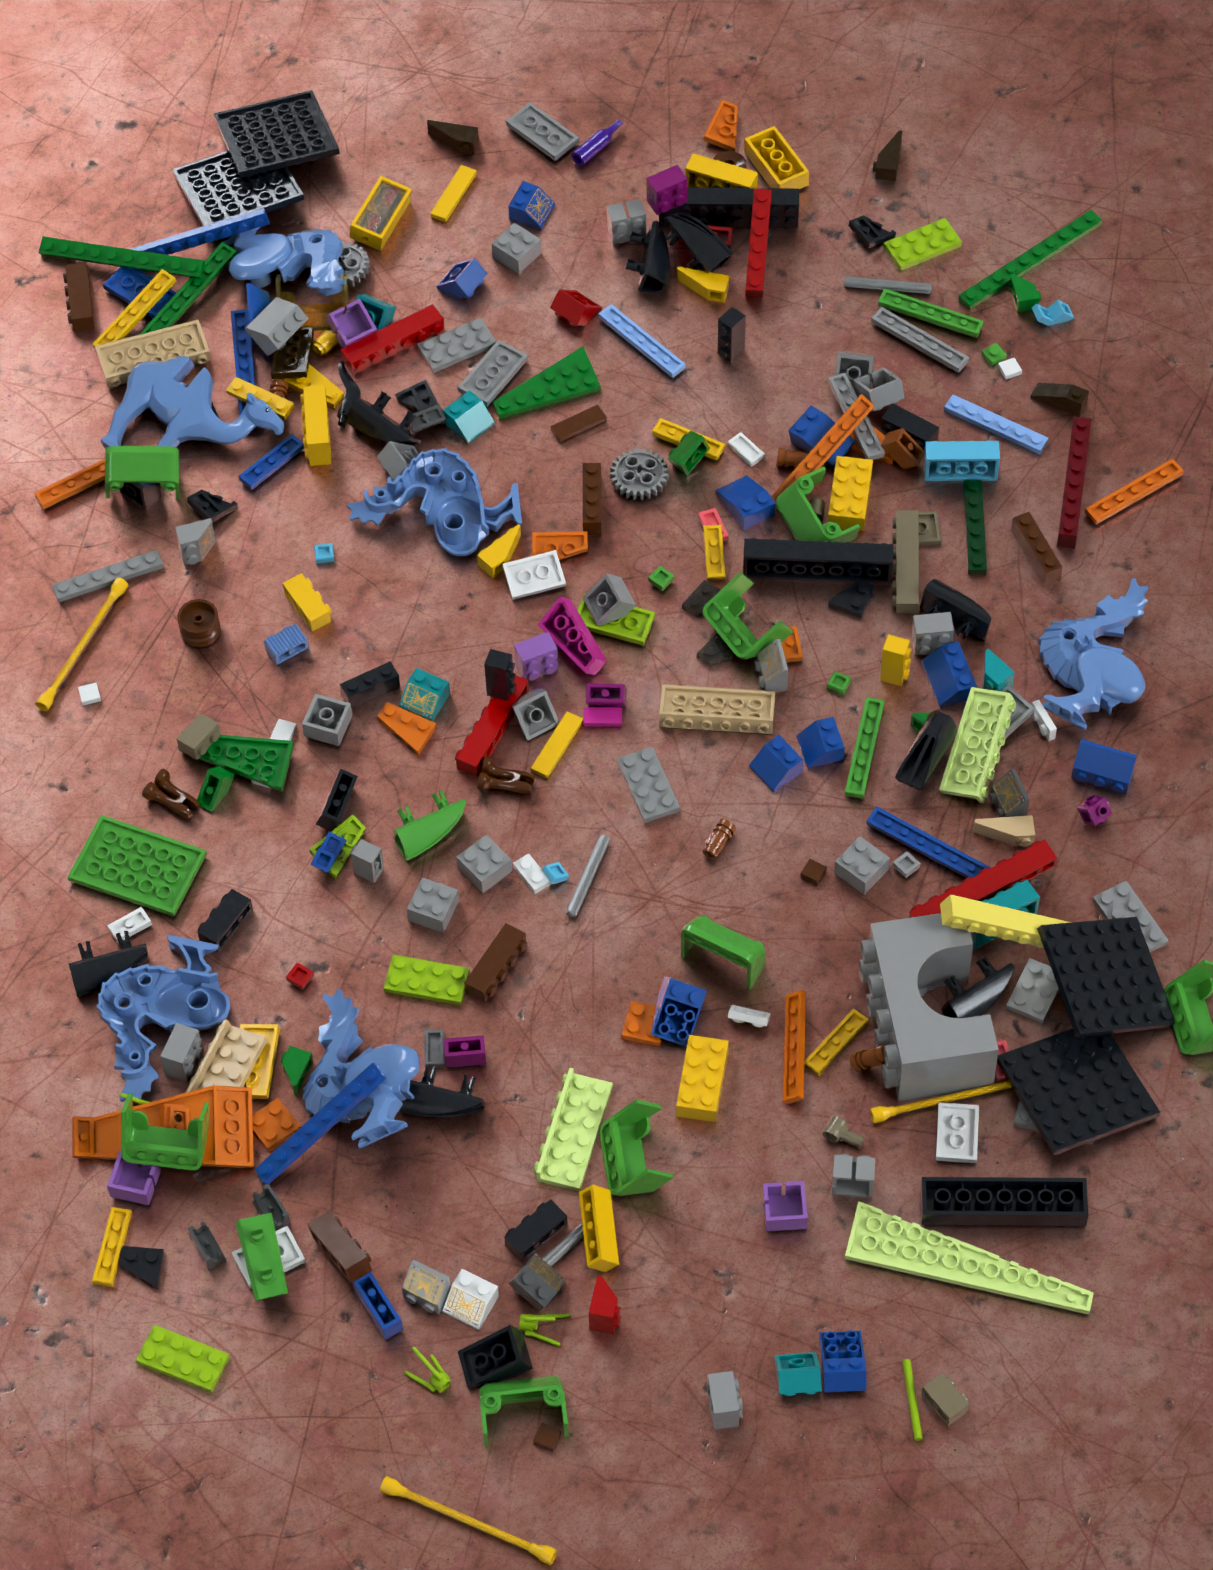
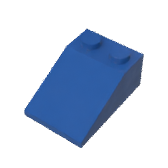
M810 406L788 430L791 443L810 453L833 427L835 422L822 411ZM849 435L825 463L834 468L836 457L844 456L856 441Z
M747 475L716 490V494L743 531L775 516V501L766 489Z

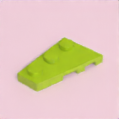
M351 815L331 831L347 840L336 862L329 871L335 879L351 855L353 846L357 845L366 830V827L354 815ZM326 836L310 848L309 852L313 857L316 855L319 847L321 848Z

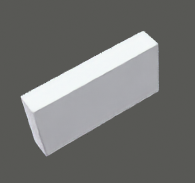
M741 432L727 441V446L750 467L765 458V453Z

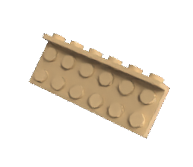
M199 320L95 346L108 388L127 383L131 370L142 362H164L178 356L191 358L194 365L210 361V351Z
M662 685L659 727L772 734L775 691Z
M224 1019L217 1028L214 1040L208 1045L205 1057L199 1062L198 1070L192 1076L190 1085L185 1093L213 1085L244 1087L268 1041L266 1036L231 1026L229 1021ZM175 1116V1120L180 1122L179 1117Z

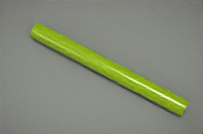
M905 1359L902 1363L915 1441H920L923 1437L911 1360Z

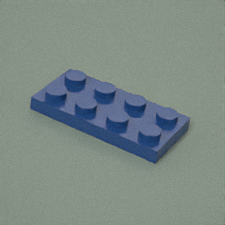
M120 267L103 284V287L108 292L130 304L153 278L140 270ZM169 289L146 315L154 319L176 292Z

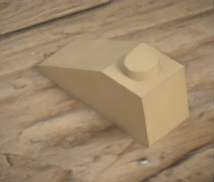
M1032 815L974 820V833L1021 847H1028L1035 841Z

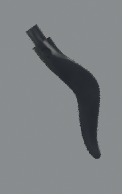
M340 361L338 371L346 388V395L339 407L337 417L339 418L338 425L343 427L353 402L360 397L361 393L358 385L345 369L344 362Z

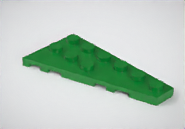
M584 346L493 401V407L498 419L597 392L601 390V386Z
M220 735L219 739L213 742L208 747L206 753L198 759L283 792L294 743L288 740Z

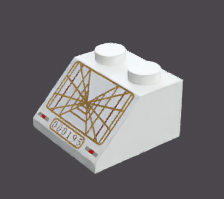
M461 1269L450 1288L442 1312L479 1330L499 1298L498 1286Z

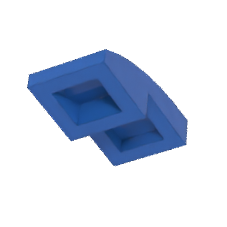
M329 831L321 848L319 847L311 865L329 873L347 840Z

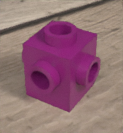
M1089 796L1083 804L1077 807L1083 822L1087 825L1096 826L1101 824L1112 814L1110 804L1105 797Z

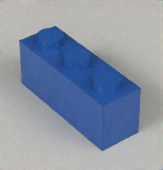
M371 1272L353 1282L356 1295L385 1340L403 1330L401 1318Z

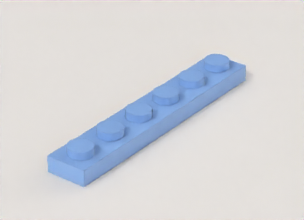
M612 304L599 313L600 320L672 378L686 368V364Z
M952 394L944 406L945 412L1039 455L1048 443V437Z

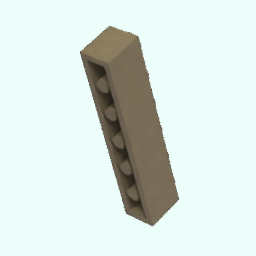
M896 510V518H893V529H896V533H893V544H896V548H893V560H896V564H893V575H896V580H893V591H896V595H893V606H896V614H919V510Z

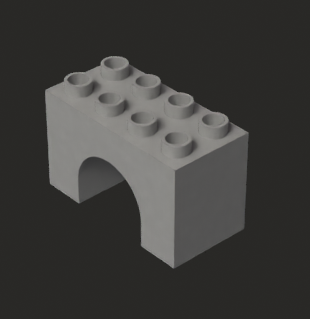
M941 913L871 923L869 939L860 941L862 959L859 960V972L862 983H868L870 994L866 995L869 1017H876L878 1029H874L875 1045H884L886 1064H882V1075L885 1088L895 1087L899 1102L958 1093L986 1085H993L999 1049L990 1014L968 1018H951L935 1012L922 999L928 992L946 986L944 981L948 978L950 979L953 975H955L959 984L968 983L973 949L971 933L967 930L954 929L942 925Z

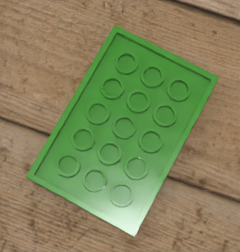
M101 815L70 871L68 880L174 917L207 853L204 849Z

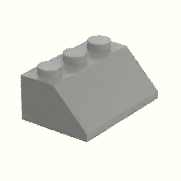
M276 297L244 329L268 356L278 350L309 318L297 304Z

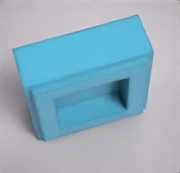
M332 543L314 545L316 564L334 562Z
M559 862L545 865L542 869V872L551 884L567 881L569 878L568 873Z

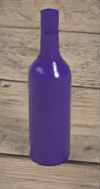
M618 119L608 128L597 130L572 152L571 157L573 161L579 166H584L609 144L611 135L623 124L622 121Z

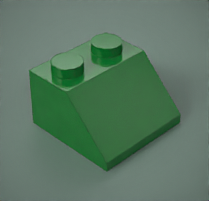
M690 431L681 438L678 447L671 450L668 460L674 467L688 476L710 447L702 435Z

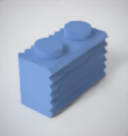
M297 624L287 626L281 632L270 635L264 640L265 650L276 665L309 648L308 639Z

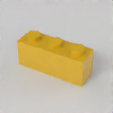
M300 573L282 583L285 596L312 632L331 622V608L327 603H323L320 593L314 591L309 578L306 579Z
M888 634L882 651L880 681L902 687L904 680H908L911 663L910 656L912 653V648H909L910 640Z

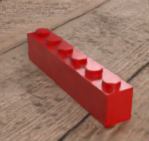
M754 188L745 296L763 298L772 190Z
M432 304L342 348V361L352 375L361 372L387 357H391L434 334L440 333L445 329L444 318Z
M516 675L514 681L516 691L514 695L511 694L509 701L490 697V703L487 707L483 708L479 721H475L470 736H466L463 748L458 750L455 755L457 769L476 777L479 775L485 756L489 757L515 714L512 706L521 696L528 693L529 685L527 679Z

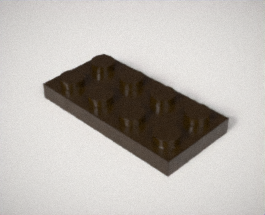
M300 327L274 352L271 368L272 379L307 377L314 335L313 327Z

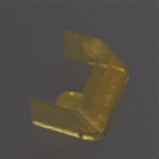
M344 271L343 280L347 281L344 284V290L332 295V303L298 305L309 318L301 327H313L314 331L332 330L326 320L329 313L342 307L345 309V306L349 304L348 271ZM277 274L275 280L277 297L297 304L296 296L292 292H282L281 274Z

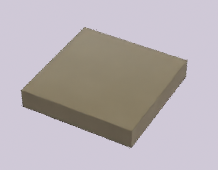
M937 511L919 512V546L941 545Z

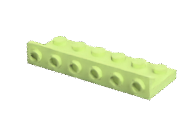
M971 687L939 788L941 793L974 798L979 803H984L985 798L989 795L990 781L994 778L995 765L1000 759V748L1005 743L1006 729L1010 727V716L1016 707V702L1011 693Z
M569 1068L568 1074L565 1073L563 1076L562 1085L564 1087L557 1094L556 1102L558 1105L557 1108L552 1110L551 1120L553 1121L551 1126H547L545 1132L546 1143L541 1144L539 1152L541 1158L540 1161L535 1163L534 1173H536L538 1182L580 1192L613 1083L575 1074L574 1068Z

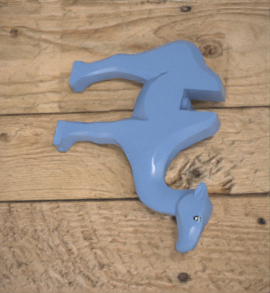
M178 356L164 362H142L131 370L123 401L114 411L108 434L100 441L105 449L109 446H121V441L128 425L147 408L151 409L156 417L168 426L157 446L177 447L180 443L187 440H205L219 444H233L246 437L255 427L274 431L276 435H280L283 433L285 424L265 401L256 398L252 393L247 394V404L236 421L231 423L221 421L212 410L214 382L209 371L204 367L187 386L182 381L195 366L191 358Z

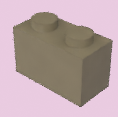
M200 713L178 736L179 750L197 760L206 753L208 747L213 742L219 739L221 735L219 725L214 720Z
M941 1373L923 1386L922 1396L946 1425L950 1426L968 1413L969 1400L964 1393L958 1392L955 1388V1383L950 1377H946Z

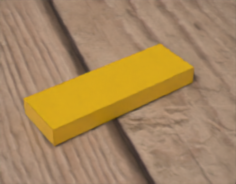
M722 525L703 526L707 580L725 579Z

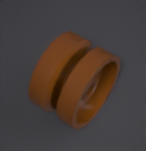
M195 599L185 603L179 609L177 615L181 638L185 643L198 648L206 647L219 638L221 632L217 608L213 603L203 599Z

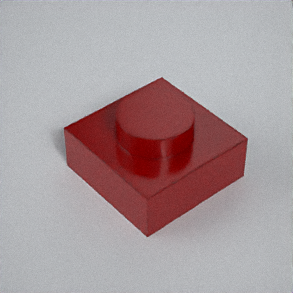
M297 962L286 976V981L303 990L314 976V973Z

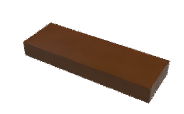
M597 404L552 425L551 431L560 443L607 421V417Z

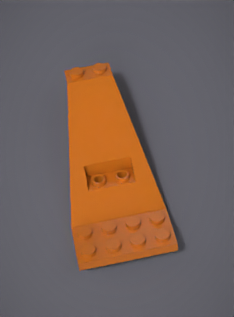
M213 1085L133 1107V1110L141 1111L147 1115L149 1126L188 1130L189 1122L200 1117L205 1102H208L209 1130L201 1166L254 1167L252 1088ZM122 1110L97 1117L74 1116L72 1118V1158L116 1160L119 1150L121 1151ZM175 1116L179 1117L180 1122L175 1120Z

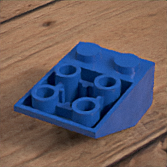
M664 977L658 994L651 1035L687 1047L689 1035L693 1034L707 990L673 978Z
M861 1331L819 1332L824 1392L866 1391V1364Z

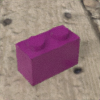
M587 683L586 703L588 707L626 708L627 688L625 684Z
M484 1036L444 1039L446 1068L486 1064Z

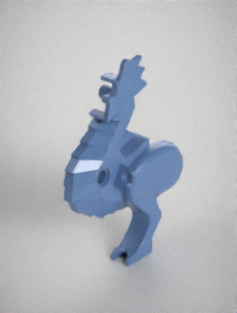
M258 227L232 235L224 241L227 245L234 243L237 253L229 265L231 276L238 280H250L251 284L258 288H263L270 284L272 281L270 272L276 269L280 271L282 280L285 283L286 281H294L306 267H311V275L306 282L307 287L316 289L321 295L329 296L344 290L343 285L347 283L346 280L338 278L339 275L344 273L343 268L338 264V258L343 253V243L338 238L336 232L332 233L330 229L302 231L288 234L286 237L283 234L277 233L255 235L256 231L260 228Z
M447 448L422 451L416 458H412L409 467L405 468L402 475H398L394 481H391V478L388 477L387 486L381 488L373 486L374 495L368 496L367 490H363L364 501L347 504V508L351 510L350 521L361 519L362 524L373 521L376 525H379L385 514H391L401 509L402 506L414 497H424L420 506V512L425 514L426 525H434L438 543L444 550L455 556H468L477 550L480 542L489 535V530L497 532L504 523L513 520L517 525H522L518 483H514L511 486L510 494L495 507H486L483 505L480 492L481 487L477 480L478 474L469 466L467 461L460 457V454L448 451Z
M1132 578L1129 590L1125 596L1121 595L1119 599H1113L1107 595L1105 599L1097 603L1095 616L1077 618V620L1064 618V621L1052 622L1051 626L1045 628L1044 634L1038 639V644L1040 645L1039 657H1042L1045 668H1048L1054 680H1058L1065 688L1075 689L1078 693L1064 697L1045 695L1043 699L1048 702L1042 704L1044 709L1086 730L1087 724L1081 716L1082 714L1099 712L1100 707L1105 709L1108 714H1111L1112 708L1120 702L1132 703L1142 696L1145 692V680L1138 666L1131 659L1123 655V649L1102 645L1095 638L1099 636L1123 637L1124 628L1132 622L1133 618L1144 616L1143 607L1148 603V600L1144 597L1148 591L1147 585L1139 586L1136 578Z
M167 935L169 948L181 955L187 965L186 969L178 968L177 970H171L163 967V965L149 966L145 964L133 969L130 967L119 974L115 972L107 982H102L101 993H98L99 1004L96 1007L101 1014V1020L110 1026V1030L117 1035V1039L121 1043H116L115 1045L116 1063L114 1069L122 1070V1079H126L122 1093L127 1095L128 1093H133V1097L141 1099L144 1092H151L152 1082L159 1079L158 1073L150 1065L149 1057L157 1047L156 1044L140 1032L143 1026L155 1023L172 1032L175 1024L179 1023L202 1031L217 1026L228 1017L230 1011L229 997L220 989L218 974L216 972L211 973V967L203 959L205 955L216 951L219 945ZM121 1096L119 1098L121 1102L126 1100V1098Z
M337 989L334 996L326 994L322 996L332 1013L329 1016V1022L326 1025L319 1026L318 1041L326 1051L319 1061L317 1068L309 1075V1080L303 1088L304 1094L302 1099L306 1104V1111L309 1115H315L372 1062L378 1064L386 1079L339 1121L350 1123L351 1120L362 1119L371 1111L364 1125L356 1130L351 1137L352 1140L361 1137L358 1147L363 1148L408 1127L405 1121L394 1120V1117L402 1107V1101L414 1099L413 1094L409 1091L410 1080L417 1075L420 1060L418 1053L410 1047L398 1044H385L377 1048L371 1046L353 1061L346 1063L348 1057L362 1044L363 1040L358 1036V1027L355 1022L359 1009L353 1007L350 997L344 998L341 989Z

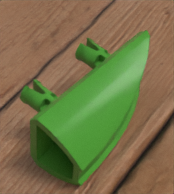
M440 790V798L436 793L432 795L439 810L417 820H414L408 806H405V813L401 808L397 810L404 826L394 830L393 839L406 861L434 846L452 830L463 815V809L466 805L465 799L449 805L443 790Z
M272 1213L236 1221L255 1301L288 1294Z

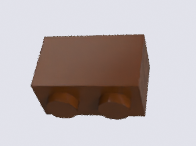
M903 428L888 432L881 445L903 469L918 466L925 454V451Z

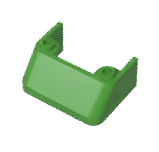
M172 446L107 447L105 449L106 498H110V490L118 491L124 486V482L161 483V487L166 491L175 490L176 499H179V449Z
M825 467L798 478L776 500V507L796 541L850 542L857 537L860 529L859 524L844 531L835 522H828L822 525L805 496L812 492L814 485L822 482L826 471Z
M740 572L705 604L703 615L736 656L741 659L756 657L761 650L776 639H780L782 643L794 631L782 621H778L760 639L757 640L738 617L746 606L741 595L754 584L752 580Z
M697 916L687 923L681 931L682 958H685L692 945L696 944L746 968L747 989L751 990L765 967L766 950L761 942L753 941L717 924L707 916Z
M1201 961L1167 984L1164 989L1175 1018L1173 1028L1180 1050L1187 1055L1213 1052V1024L1205 1001L1213 993V962Z
M128 1093L121 1111L122 1158L129 1163L198 1170L204 1159L209 1130V1103L205 1102L199 1118L192 1119L189 1122L188 1130L149 1126L147 1115L141 1111L133 1110V1093Z
M636 1099L602 1123L600 1139L608 1189L612 1195L626 1196L653 1192L674 1178L673 1174L646 1169L641 1139L651 1129L649 1117L662 1109L661 1105Z
M557 1376L484 1384L480 1388L479 1398L485 1446H489L486 1415L497 1413L503 1404L544 1400L551 1407L561 1406L564 1436L569 1437L564 1388L561 1379Z

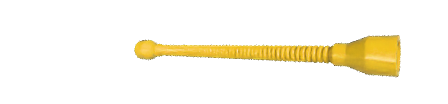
M119 577L115 579L111 585L106 602L53 681L51 687H48L47 691L42 693L35 702V705L40 710H49L53 704L57 688L68 674L112 603L124 594L129 585L124 579Z
M1009 1081L896 1107L877 1106L870 1108V1116L873 1124L884 1122L899 1113L938 1105L939 1102L949 1103V1101L952 1102L976 1095L1001 1091V1089H1008L1012 1086Z
M386 1476L382 1481L380 1492L384 1494L407 1498L498 1537L501 1540L508 1541V1543H513L515 1546L528 1550L529 1553L535 1555L541 1562L552 1565L556 1557L557 1549L553 1547L537 1545L535 1543L530 1544V1542L510 1535L507 1532L505 1533V1531H500L498 1528L495 1529V1527L480 1522L477 1519L475 1520V1518L473 1519L468 1515L411 1492L396 1479Z

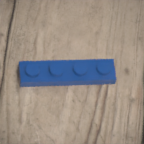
M291 434L240 474L239 480L249 489L253 490L304 449L303 442Z

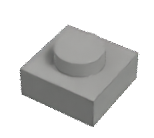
M906 851L893 861V867L907 878L920 868V863Z

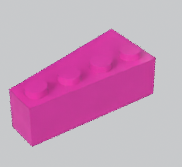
M560 596L537 625L545 633L549 632L553 641L585 673L596 675L607 660L571 599Z

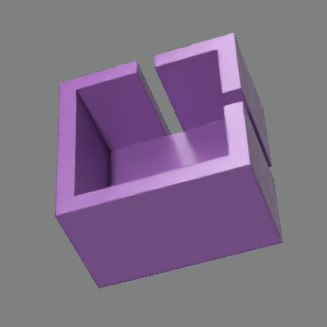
M360 299L346 305L345 309L342 307L329 313L326 319L333 333L337 332L336 338L342 348L377 331Z
M549 632L514 644L515 666L522 678L533 681L540 674H552L558 670V650Z
M119 1150L107 1185L110 1197L149 1205L155 1190L154 1185L156 1186L161 1172V1167L141 1164L142 1167H139L140 1164L129 1163L122 1158L121 1151Z
M804 1181L786 1182L785 1195H781V1182L764 1183L763 1204L766 1231L807 1229L808 1216Z

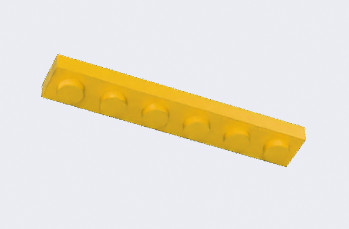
M162 269L92 344L93 347L124 339L176 283L175 277Z

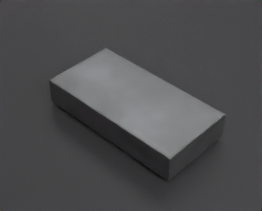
M444 1029L424 1030L425 1066L429 1065L430 1069H433V1066L445 1068Z

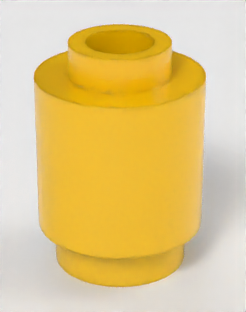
M325 330L314 340L313 350L320 356L327 354L338 343L336 333H333L332 330Z

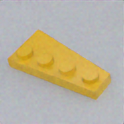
M310 364L307 377L275 379L287 382L288 387L303 394L304 386L325 385L327 405L334 409L344 397L342 390Z
M240 1024L241 1029L266 1036L268 1040L246 1081V1087L252 1088V1099H268L280 1027L278 1024Z

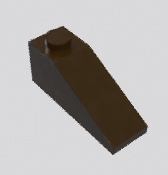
M433 120L427 121L429 135L457 152L475 153L479 140L478 127Z
M899 130L878 154L877 162L874 161L873 172H876L875 179L896 181L902 131Z
M1037 383L1030 398L1080 417L1087 405L1089 391L1073 384Z

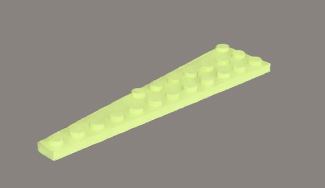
M858 1201L845 1254V1259L1083 1314H1090L1094 1294L1091 1291L1068 1282H1063L1052 1276L1047 1277L1038 1273L1037 1270L1019 1266V1263L1006 1261L999 1258L1000 1256L950 1236H945L937 1231L924 1229L919 1224L901 1220V1217L891 1216L882 1212L883 1210Z

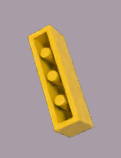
M592 1184L579 1192L587 1267L607 1272L619 1265L611 1192L609 1189Z

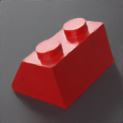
M563 289L558 290L550 306V309L555 311L554 314L556 316L569 320L568 323L574 327L587 325L603 308L576 290Z
M597 1275L589 1309V1330L614 1334L615 1327L619 1328L621 1307L618 1306V1298L604 1278Z

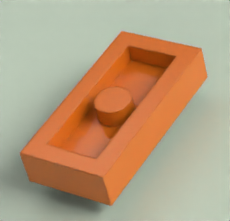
M791 626L790 628L794 632L781 643L786 663L803 661L797 626Z

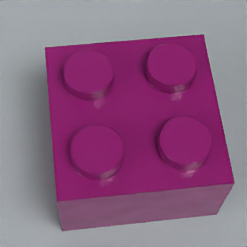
M678 165L646 178L647 202L656 215L687 203L688 179Z

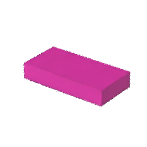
M584 707V727H622V707Z

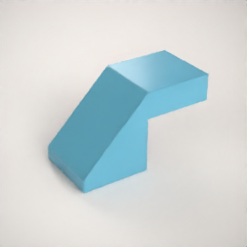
M1059 300L1055 301L1048 308L1037 303L1032 307L1037 321L1047 326L1074 319L1069 305Z

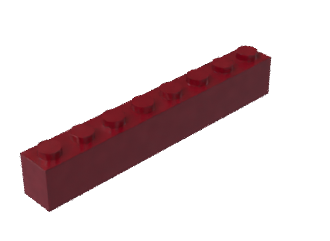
M1073 417L1057 547L1075 549L1092 421L1090 418Z

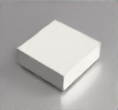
M1015 358L998 363V368L1005 380L1022 374V369Z
M97 683L78 687L83 706L101 701Z

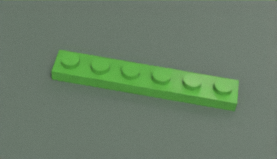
M885 288L878 300V306L974 338H978L984 325L982 320Z
M866 697L845 796L864 799L885 700Z

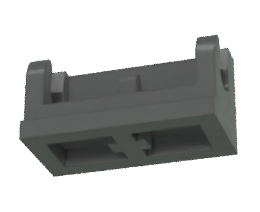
M438 404L414 413L413 415H416L418 418L410 427V431L413 435H416V432L433 425L445 424L446 417L440 405Z
M268 1183L263 1186L262 1193L258 1194L256 1191L253 1193L254 1200L252 1203L259 1214L272 1213L275 1231L291 1224L288 1212Z
M201 1222V1227L197 1230L194 1226L188 1228L190 1238L208 1270L227 1261L205 1222Z

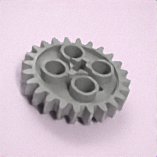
M342 241L343 253L338 258L340 261L338 264L345 269V272L339 275L338 278L347 281L343 285L347 289L349 284L355 286V281L360 283V278H366L365 274L369 273L370 261L367 252L363 251V247L358 248L357 244L352 246L351 242L345 245L344 241Z
M637 447L635 452L629 449L628 454L622 452V457L616 456V461H613V466L610 467V479L612 485H615V490H620V495L626 493V498L633 495L634 500L637 496H640L641 500H643L644 496L650 499V494L657 496V490L662 492L663 487H666L667 481H669L667 462H664V457L659 458V453L653 455L652 449L649 452H646L645 448L639 451Z

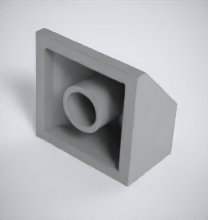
M536 688L521 696L512 706L527 741L556 727L560 723L549 696L544 689Z

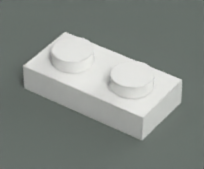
M1040 700L1032 702L1035 712L1031 715V718L1039 725L1040 733L1043 736L1045 735L1048 741L1055 739L1057 728Z
M530 854L513 862L514 869L534 894L551 885V882Z
M140 907L107 926L118 943L117 933L120 932L122 939L125 940L124 931H128L129 937L151 926L152 923L143 908Z
M732 1005L729 1009L728 1018L737 1023H744L745 1021L752 1023L753 1026L763 1027L769 1023L771 1013Z

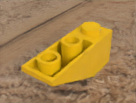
M677 268L678 281L707 300L725 303L729 290L730 276L690 268Z
M518 524L514 528H510L506 534L495 539L489 547L482 549L477 555L478 566L491 578H495L503 572V564L510 562L521 537L520 525Z

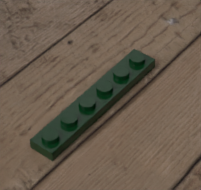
M964 480L968 574H987L982 480Z

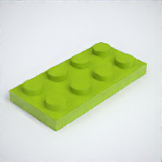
M946 218L884 242L885 250L900 271L962 246V240Z
M583 598L578 608V613L590 632L642 646L645 644L655 619V612L634 607L625 617L598 626Z
M393 954L384 985V992L461 1006L465 993L464 982L470 974V968Z
M154 1324L136 1358V1363L212 1393L230 1355Z

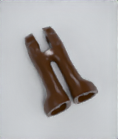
M485 756L477 788L479 790L489 788L504 789L520 794H529L532 791L530 784L534 783L535 776L524 771L499 768L494 765L491 757Z
M161 769L157 773L154 783L149 782L142 792V796L145 799L158 801L187 819L193 814L184 804L195 811L200 807V803L193 796L180 790L170 782V773L165 769ZM161 790H163V791H165L166 793L172 795V796L175 797L176 799L170 798V797L167 796L165 793H163Z

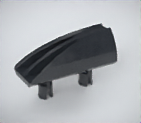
M677 212L665 217L666 221L674 229L665 237V240L672 238L669 245L673 246L681 238L695 256L687 264V268L694 265L692 269L698 270L703 266L710 273L721 268L733 255L732 250L724 241L695 217L684 212Z
M653 221L647 236L635 233L634 231L631 232L629 242L643 245L644 254L641 263L627 258L625 269L639 273V292L660 294L665 293L666 286L669 285V252L660 223Z
M381 391L374 405L360 398L353 402L346 423L355 429L387 442L392 441L412 446L421 444V440L409 431L418 417L413 415L414 413L407 411L402 422L398 424L386 415L383 409L391 397L385 392Z
M937 579L931 580L924 589L920 609L926 611L924 614L951 612L953 625L958 627L956 630L958 637L964 633L962 639H965L970 633L985 641L991 623V616L987 611L966 595Z
M939 710L929 713L895 776L899 782L917 790H923L957 734L956 724L949 714L947 715Z
M124 931L125 941H123L119 932L116 934L120 950L93 957L90 941H86V951L82 944L79 943L78 947L82 960L68 963L77 997L101 989L102 982H107L115 972L119 974L130 967L132 969L138 967L148 956L146 943L132 947L129 932Z
M984 956L976 964L984 973L985 978L974 986L963 990L955 975L945 980L944 983L954 997L941 1008L943 1015L951 1018L982 1016L1003 992L1012 976L1014 965L1010 963L1000 970H995L987 956Z
M426 1065L421 1082L410 1080L409 1091L413 1094L414 1099L402 1101L403 1105L399 1112L423 1117H458L482 1111L485 1108V1102L482 1098L471 1095L477 1078L472 1076L468 1084L469 1077L464 1075L460 1092L451 1091L433 1085L438 1068L433 1066L430 1073V1066Z

